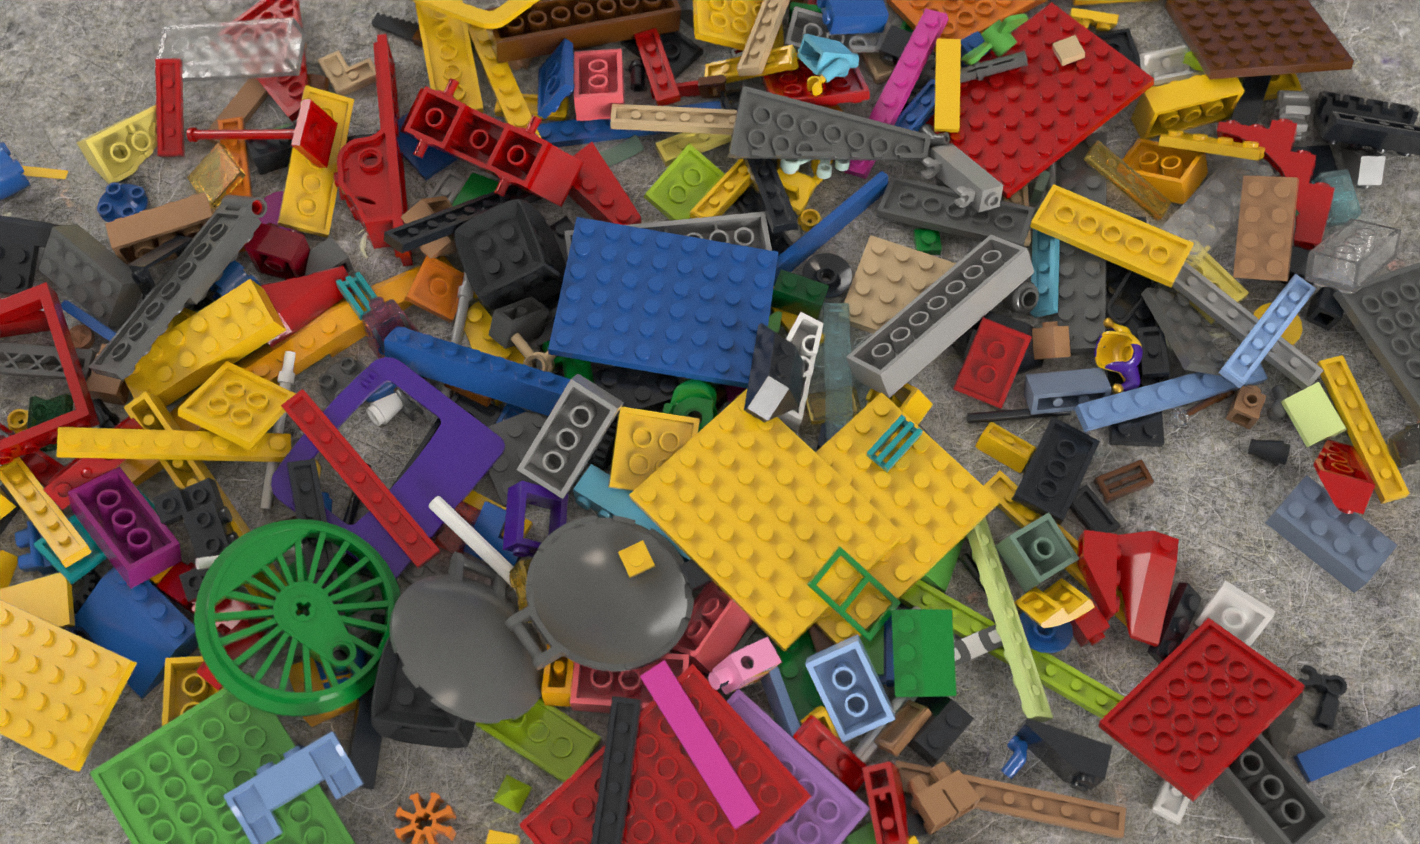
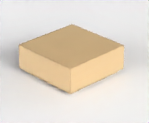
M1075 35L1052 43V49L1062 66L1085 58V51Z

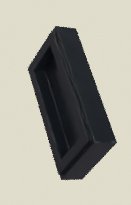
M1088 485L1077 491L1070 509L1087 530L1114 533L1121 527Z

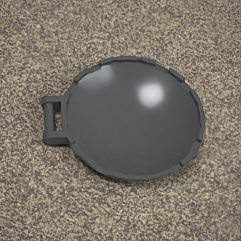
M596 515L564 524L541 543L530 563L526 579L528 607L509 617L505 621V625L509 631L513 630L533 658L532 663L537 670L542 669L562 656L583 666L603 671H628L647 666L665 656L676 646L687 629L693 611L694 598L692 597V589L679 569V566L685 562L675 547L654 529L648 530L636 524V520L613 515V518H597ZM643 540L655 567L630 578L618 552ZM531 620L550 646V649L542 652L523 624Z
M455 551L449 561L448 575H435L420 579L410 585L396 601L390 618V639L394 653H399L404 664L402 670L416 688L421 686L433 697L431 702L443 710L460 718L480 723H499L501 720L510 718L514 720L528 712L541 697L544 667L539 670L535 668L531 655L514 631H509L505 625V621L509 617L521 611L505 597L506 581L493 568L464 558V554ZM463 569L491 579V586L463 576ZM529 621L523 624L539 648L544 652L542 643Z

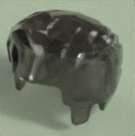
M1420 422L1414 425H1406L1404 429L1397 431L1387 439L1386 446L1389 454L1399 468L1407 467L1409 464L1415 465L1417 464L1416 461L1420 460Z

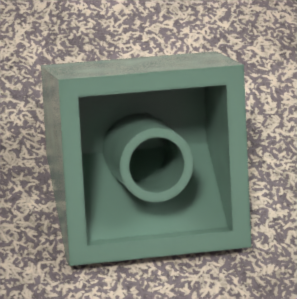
M1050 513L1016 531L995 546L1024 592H1027L1079 560V557Z

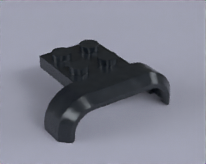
M0 215V292L17 294L33 287L39 247L46 248L52 227L62 225Z

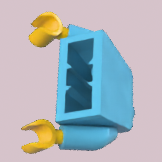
M804 34L801 46L797 49L798 52L795 53L794 69L788 71L797 69L799 67L797 60L800 59L814 74L820 75L819 77L812 76L807 80L808 91L812 90L813 95L817 96L823 92L822 83H828L834 77H846L850 68L855 69L859 64V56L853 54L839 41Z

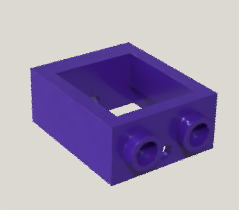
M520 481L509 487L503 550L513 552V555L517 557H534L542 542L523 538L526 503L550 510L549 536L567 522L568 494L562 499L543 486L525 481Z

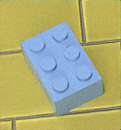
M858 634L806 658L805 665L842 743L895 720V711Z

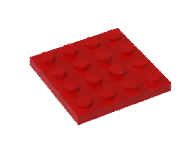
M800 59L797 60L799 67L795 70L761 76L766 92L818 106H836L838 103H860L862 100H870V90L858 66L855 69L850 68L846 77H834L828 83H822L823 92L817 96L813 95L812 90L808 91L807 80L812 76L819 77L820 75L814 74Z

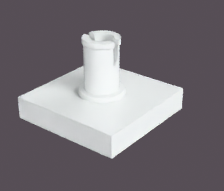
M1225 580L1199 614L1194 624L1201 626L1210 618L1245 644L1251 646L1274 617L1275 610Z

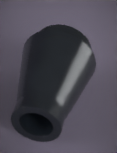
M1251 439L1248 454L1277 466L1279 464L1286 465L1290 444L1284 443V440Z

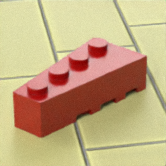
M590 142L573 156L582 161L583 165L568 196L594 220L621 225L642 224L641 216L593 142Z
M181 561L169 570L157 587L165 595L195 615L196 603L187 601L179 575L197 567L192 562L186 565ZM227 598L215 606V613L260 610L255 606L250 607L245 602ZM265 618L247 619L244 621H246L250 626H254L266 620ZM241 620L215 622L216 629L226 636ZM266 629L259 633L264 636L269 629Z

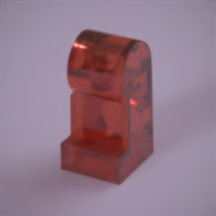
M465 501L459 502L454 509L474 528L481 513L480 509ZM446 525L434 544L452 554L455 551L464 554L463 550L466 543Z

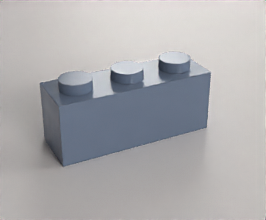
M1102 368L1027 374L1023 395L1031 415L1074 411L1078 404L1110 396L1111 386Z

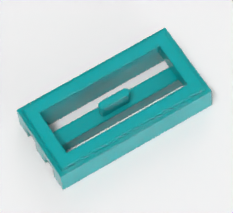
M357 272L354 278L347 276L345 277L346 281L342 282L340 279L336 281V284L358 318L363 320V316L374 309H372L369 301L357 284H359L369 300L377 297V295L361 273ZM348 287H351L367 311L364 312L347 289Z
M901 415L870 448L866 456L888 473L917 441L923 431L920 428L914 427V423L908 422L906 417ZM901 426H903L904 428L901 430V432L891 441V443L880 453L879 456H876L875 454L883 447V445L893 436V434ZM908 432H911L912 435L910 436V438L891 457V459L887 463H885L883 460L886 458V456L896 447V445L906 436Z

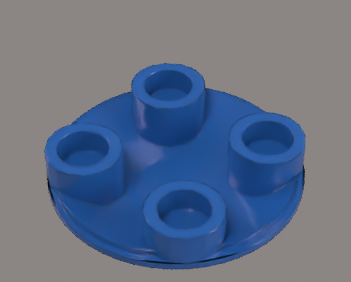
M113 182L107 185L106 192L99 199L97 211L103 220L111 222L117 218H124L146 210L148 197L141 186Z

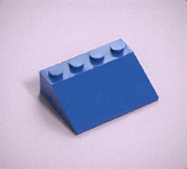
M115 567L101 578L74 617V627H83L97 645L137 663L127 684L142 699L164 680L165 658L188 657L198 647L195 625L149 580L130 589Z

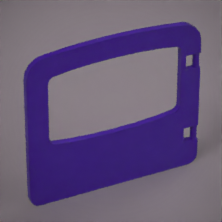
M389 357L380 358L372 362L331 402L323 413L339 429L370 395L384 383L389 382L396 385L441 420V425L430 442L403 476L389 490L431 539L444 522L429 508L430 502L435 497L440 496L456 510L504 453L505 443L500 436L401 361ZM305 434L302 435L273 473L271 480L273 494L280 502L294 512L287 462L314 459L319 453ZM325 508L327 523L349 530L369 543L385 560L396 580L412 562L370 511L355 524L348 525ZM348 550L346 551V553L353 559H355L356 561H360L351 552H349Z

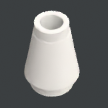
M393 393L370 403V407L366 409V412L375 425H386L404 405L397 394Z

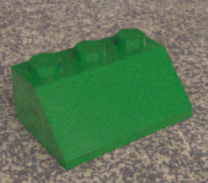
M891 610L895 697L957 696L953 610Z

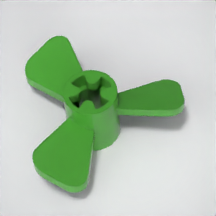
M1017 14L1005 18L1003 22L999 19L980 35L985 42L965 54L961 60L964 64L973 65L990 49L999 58L1017 43L1010 32L1029 18L1026 14Z

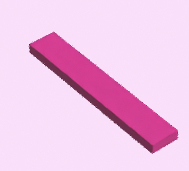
M664 660L640 677L733 827L737 829L761 813L667 662Z

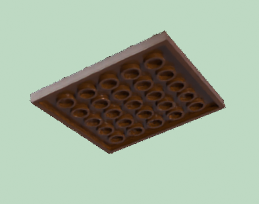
M1166 0L1165 9L1208 79L1349 70L1353 67V58L1309 0Z

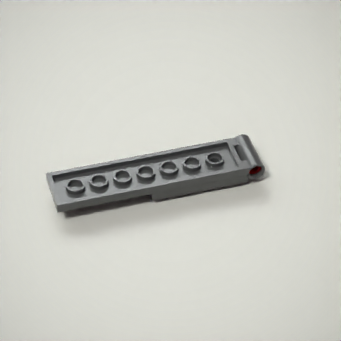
M226 195L222 199L219 208L100 352L89 368L96 374L124 380L130 376L141 357L149 353L157 337L167 330L168 324L173 317L184 309L185 302L197 304L207 296V291L212 284L222 277L223 271L228 264L238 257V252L243 245L253 238L255 230L262 223L258 218L263 217L267 212L266 201L261 197Z

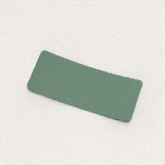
M634 135L628 140L599 153L609 167L644 150V147L638 137Z

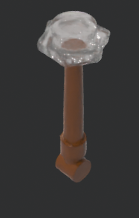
M1231 390L1217 394L1188 410H1184L1182 407L1171 408V414L1169 415L1170 423L1178 429H1187L1189 427V416L1214 403H1219L1225 398H1230L1235 392Z

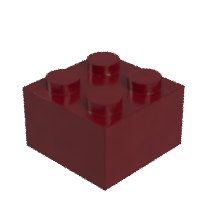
M261 223L255 230L253 238L244 246L257 272L283 280L305 276L311 250L305 236L297 230L288 231L273 223Z

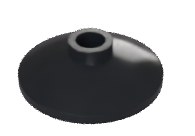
M817 254L805 263L802 270L803 277L829 285L825 298L838 297L845 293L851 285L852 271L849 264L842 257L835 254ZM823 278H828V279H830V281L827 282V281H823L822 279H823Z

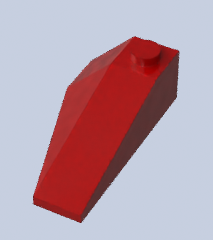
M1327 439L1313 466L1339 511L1347 514H1353L1354 512L1364 514L1375 488V483L1354 446Z
M1154 530L1117 535V544H1121V556L1117 560V570L1121 572L1118 591H1122L1125 606L1123 607L1129 637L1156 647L1159 645L1177 564L1179 539Z

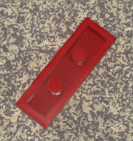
M810 714L792 737L855 794L865 782L862 768L868 766L815 716Z

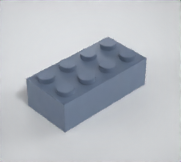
M1307 475L1294 487L1265 522L1353 593L1369 582L1398 546L1357 513L1347 514L1339 511L1327 490Z

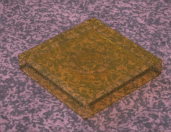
M218 142L187 178L198 194L203 192L207 194L211 204L216 209L222 199L229 195L246 175L225 145Z

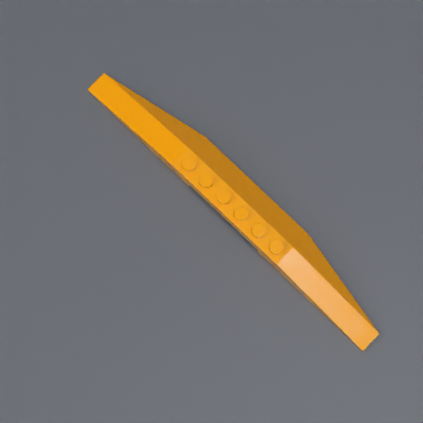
M440 256L436 258L441 262L453 267L445 256ZM421 265L370 287L377 297L380 298L383 305L393 300L401 313L413 305L404 299ZM361 290L362 293L364 294V296H365V297L367 298V300L370 302V300H369V298L367 297V295L364 293L363 290ZM352 294L364 312L367 311L356 294ZM343 298L290 337L272 348L267 343L234 365L280 386V383L277 381L279 371H282L285 351L296 353L293 373L296 376L328 354L333 358L368 335L369 330L364 321L358 318L349 303ZM389 303L388 309L386 308L387 312L385 311L386 315H384L386 321L395 317ZM367 317L373 328L380 327L379 325L382 324V321L379 320L380 318ZM196 390L190 393L170 412L182 431H208L178 416V408ZM126 459L116 467H120L136 487L164 469L159 459Z

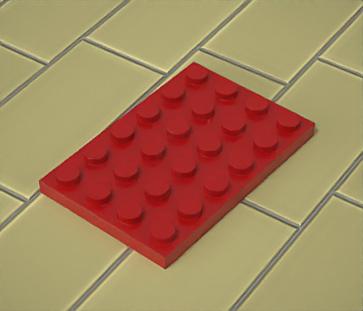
M1208 618L1099 721L1098 727L1193 802L1303 692L1305 685Z

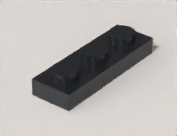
M1178 583L1165 613L1159 645L1156 647L1150 645L1147 651L1158 664L1165 660L1182 643L1194 614L1199 607L1202 598L1189 583Z

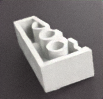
M800 312L786 338L796 345L805 364L799 407L778 416L785 425L795 431L798 430L803 418L808 389L824 323Z

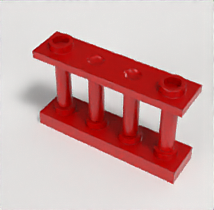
M128 416L112 429L144 428L134 417L131 419ZM75 458L48 479L50 484L43 488V491L63 510L70 505L69 491L115 469L126 459Z

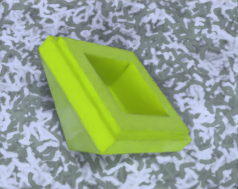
M506 775L493 801L519 814L532 787Z

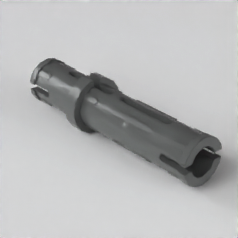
M1025 50L982 63L977 61L974 65L960 68V83L974 79L980 81L985 76L1028 66Z

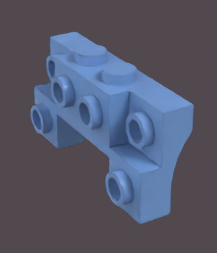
M334 731L303 749L300 746L292 748L283 754L284 760L276 765L273 762L263 765L256 770L257 776L223 795L251 844H265L282 834L284 831L273 811L322 781L326 780L336 800L364 784Z

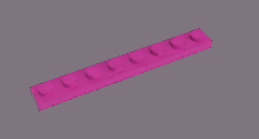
M925 9L868 119L890 125L895 124L936 45V39H939L949 20L946 13ZM850 160L849 168L844 172L866 179L876 160Z

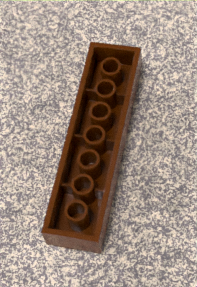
M539 0L508 24L486 30L497 63L499 64L552 54L565 38L573 43V50L635 39L634 34L657 28L658 34L679 31L681 8L677 0ZM498 7L488 8V9H485V10H487V11H493V10L497 9Z

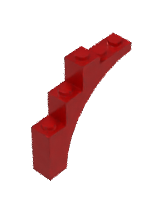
M1289 119L1272 120L1270 128L1267 129L1260 124L1247 126L1241 125L1234 120L1219 121L1217 139L1218 137L1232 138L1233 142L1243 143V141L1258 142V146L1265 147L1262 159L1267 161L1281 177H1297L1299 179L1296 205L1299 215L1295 217L1294 246L1319 252L1335 188L1323 182L1310 184L1316 155H1312L1305 150L1292 152L1297 134V123H1293Z

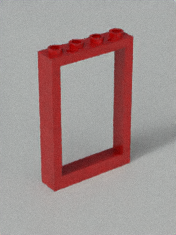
M47 282L1 299L0 325L44 309L76 410L1 439L0 465L11 463L13 459L22 455L36 453L40 448L47 445L57 444L58 427L92 428L100 424L58 295Z

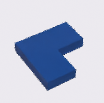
M485 501L473 528L516 568L520 557L514 556L513 552L503 550L504 539L501 538V535L505 528L506 510ZM465 545L464 552L483 560L470 546Z

